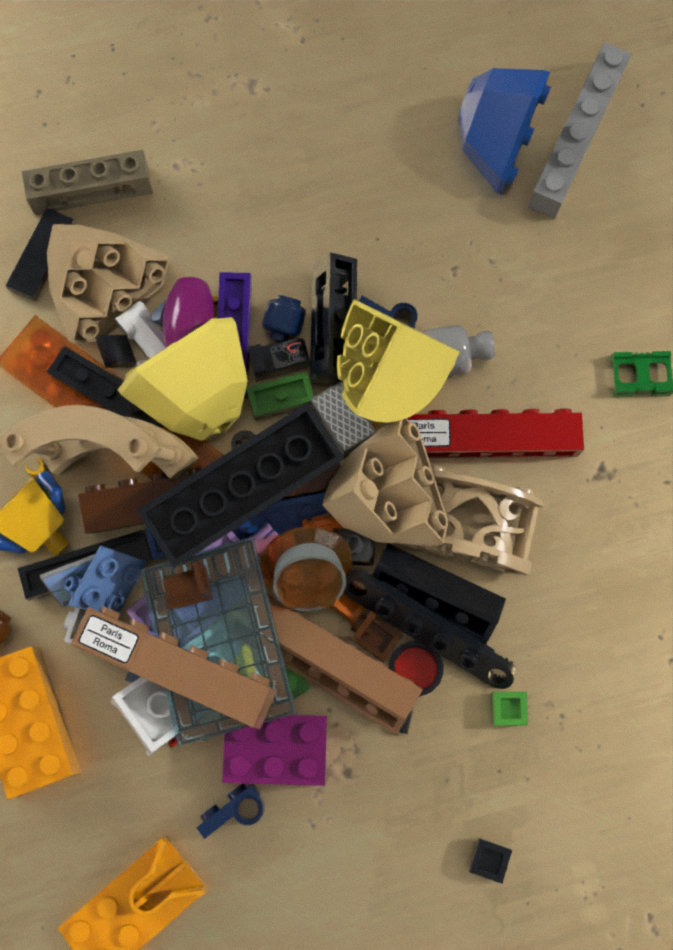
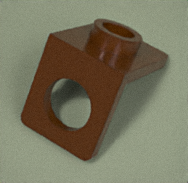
M199 561L192 562L193 570L163 578L169 609L174 610L213 599L207 567Z

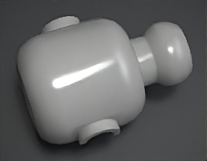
M452 325L427 329L422 332L460 352L455 361L454 368L448 375L449 378L469 373L472 368L471 359L480 358L487 361L495 357L493 334L490 331H481L476 336L468 337L464 327Z

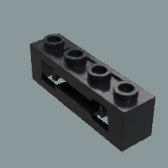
M330 252L312 265L310 382L334 386L342 381L338 379L337 356L343 355L345 339L340 337L353 299L357 300L356 258ZM348 281V295H344L347 293V288L343 287V285Z

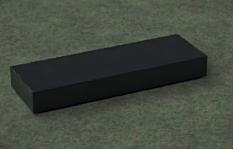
M46 208L5 285L8 290L36 301L48 278L47 249L53 224L75 225L76 222L73 218Z

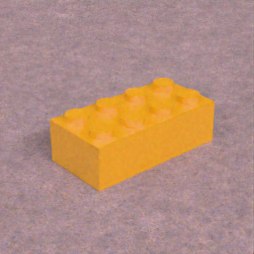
M33 646L0 657V778L7 800L81 774L40 648Z

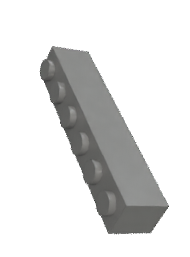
M604 42L533 191L528 208L551 218H556L632 53Z

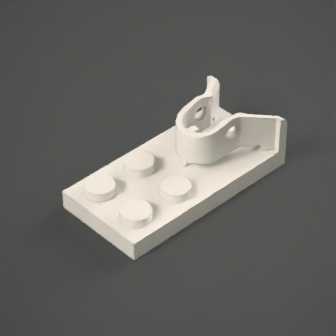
M223 621L204 633L206 645L208 646L226 642L229 639L227 627ZM203 635L197 637L183 647V649L188 651L190 645L200 649L204 648ZM236 640L232 644L235 657L237 658L242 647ZM226 643L209 648L210 661L219 664L222 658L231 663L234 662L231 644ZM256 668V673L260 675L261 673ZM140 677L112 697L110 703L113 707H117L146 747L145 753L148 757L179 734L171 690ZM189 699L191 711H193L192 702ZM193 701L195 710L197 711L208 708L200 703ZM212 709L197 713V720Z

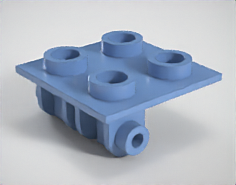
M100 545L83 578L73 575L64 581L65 590L72 596L68 605L87 610L89 607L100 611L101 606H105L120 613L147 561Z

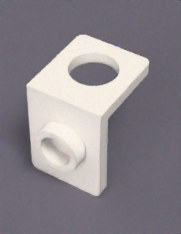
M75 607L74 612L70 611L64 624V630H67L64 642L71 644L86 610Z

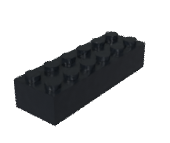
M308 402L136 511L174 569L342 461L344 457Z

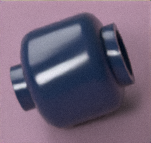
M277 295V299L268 301L262 326L265 330L271 332L269 338L285 342L288 340V337L295 338L301 334L306 310L300 306V300Z

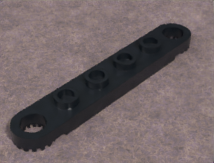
M354 568L347 572L344 594L370 612L373 611L383 620L489 686L505 689L513 684L516 666L513 665L512 661L509 662L508 658L504 659L503 656H499L488 645L387 582L374 578L372 574H368L367 570L364 572L361 568L359 570ZM353 581L362 583L366 589L358 590L359 588H355V585H353ZM499 669L506 674V677L505 675H503L502 677L501 675L497 676V674H494V671L491 670Z

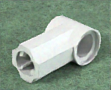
M139 300L117 316L115 321L131 341L134 340L150 359L166 349L163 332L151 321L152 314Z

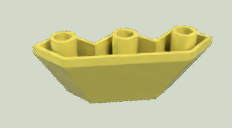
M232 317L208 320L198 329L179 341L170 344L160 353L128 371L125 375L126 380L118 388V392L170 431L201 441L222 437L240 417L248 382L236 322Z

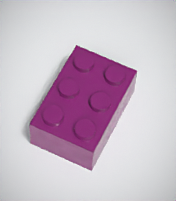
M287 715L263 722L261 729L248 726L226 732L224 735L222 783L325 786L327 716Z

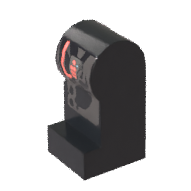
M301 338L266 346L257 344L248 347L256 382L297 372L310 366L306 343Z

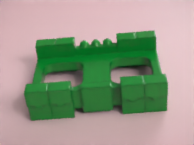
M652 351V353L646 352L645 354L643 352L640 354L636 352L634 355L633 352H614L611 354L615 386L613 396L632 397L634 393L649 394L650 392H652V396H671L673 393L671 351ZM624 364L634 365L636 369V382L622 383L619 380L618 366ZM650 364H664L666 366V382L651 381L649 373Z

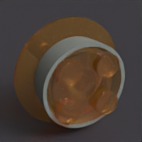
M315 526L294 528L280 534L268 544L261 558L262 576L266 583L274 590L277 599L286 608L298 611H315L333 606L336 600L343 594L346 587V574L352 568V553L347 542L337 533Z

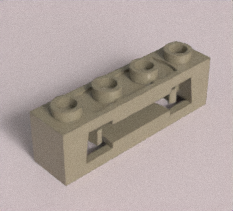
M143 150L22 171L26 200L35 215L43 214L46 208L60 211L153 194L149 168ZM131 184L134 188L124 190V185ZM118 186V188L123 191L116 192L115 187ZM62 196L67 197V201H62ZM57 198L58 202L47 204L46 199Z

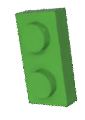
M307 371L246 387L255 420L298 409L308 402L311 405L310 399L314 397Z

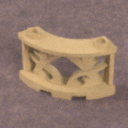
M431 465L437 486L442 487L444 493L440 496L448 523L453 527L454 532L449 536H445L444 544L439 546L401 545L416 552L433 553L453 557L454 553H459L464 557L471 556L470 562L505 574L530 575L532 563L527 560L538 509L543 507L544 500L533 496L534 491L525 487L513 488L478 477L446 472L442 467ZM454 488L465 489L454 494ZM493 497L502 499L499 505ZM477 498L487 508L496 525L482 528L470 542L464 540V532L460 522L454 516L448 514V512L466 501ZM512 504L522 508L518 528L509 527L507 522L514 521L519 515L510 513L509 505ZM497 533L499 537H492L494 546H487L483 540L484 536ZM511 535H515V536H516V538H515V543H514V547H513V552H512V540H511Z

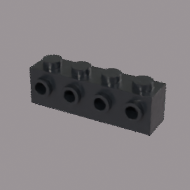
M389 543L372 574L374 578L387 582L484 644H487L497 626L506 601L504 597Z

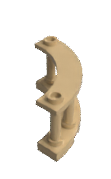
M70 405L47 409L20 421L0 437V449L12 466H18L25 458L36 453L53 474H60L75 461L90 455V452L102 449L112 450L120 455L135 472H140L152 461L169 479L176 481L199 459L190 447L177 436L155 424L131 417H124L115 412L93 406Z

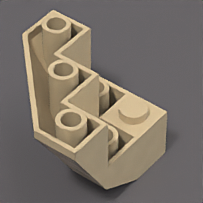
M53 224L47 249L49 291L68 341L70 343L96 342L101 335L108 334L118 325L115 321L117 316L139 300L144 303L163 286L170 258L165 254L116 233L82 225Z
M408 418L389 422L350 453L329 481L322 505L342 527L376 542L444 544L448 527V518L419 429Z

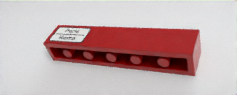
M568 408L556 409L553 413H541L540 409H526L522 413H510L507 409L492 410L491 414H478V411L474 409L462 410L459 414H447L445 410H431L428 414H414L408 417V420L419 429L428 459L578 457L584 451L582 413H573L572 409Z

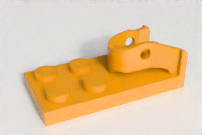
M166 835L57 928V930L73 950H140L194 901L205 894L209 888Z

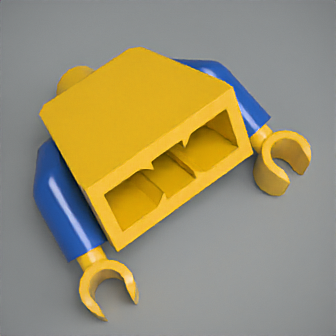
M37 458L40 468L37 471H31L26 466L25 470L31 478L0 508V551L22 554L26 551L34 553L43 544L57 556L69 544V541L57 531L65 521L62 517L66 510L62 489L48 472L47 466L40 458Z

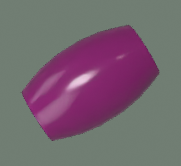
M183 277L178 279L172 287L166 300L162 322L166 348L214 318L212 294L209 285L204 280L195 277Z

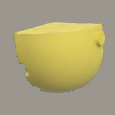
M353 299L340 336L345 339L343 356H337L338 379L343 381L345 389L342 392V396L346 404L356 415L368 420L389 423L406 419L425 408L435 398L444 385L450 371L454 368L455 361L460 352Z

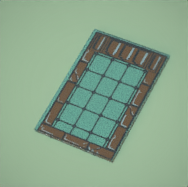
M253 537L199 552L174 569L169 561H165L140 570L154 636L158 637L160 632L166 633L179 639L178 647L188 651L190 645L209 652L207 659L219 664L222 658L240 666L237 673L249 678L251 672L270 679L268 687L277 690L263 723H271L273 720L297 714ZM199 561L206 566L213 599L174 610L169 609L163 578L193 570L192 562ZM165 688L178 746L201 740L206 741L208 738L250 727Z

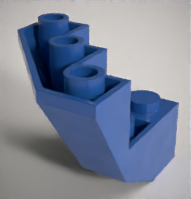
M493 68L473 78L465 94L458 117L463 152L499 194H503L506 184L512 186L519 170L514 167L517 155L522 144L528 146L535 129L530 127L533 114L538 103L545 104L551 86L546 85L550 74L548 71Z

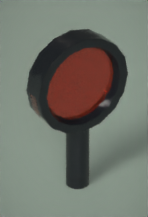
M409 641L401 644L392 653L388 662V669L412 680L415 685L422 688L423 691L419 696L421 697L431 693L440 684L443 677L444 664L440 654L419 641ZM413 709L401 727L400 733L408 734Z

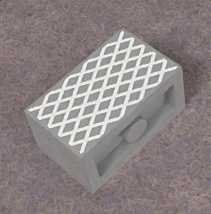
M340 381L310 399V403L345 459L351 452L375 434L376 431L368 419L356 415L346 404L342 396V392L345 390L343 381Z

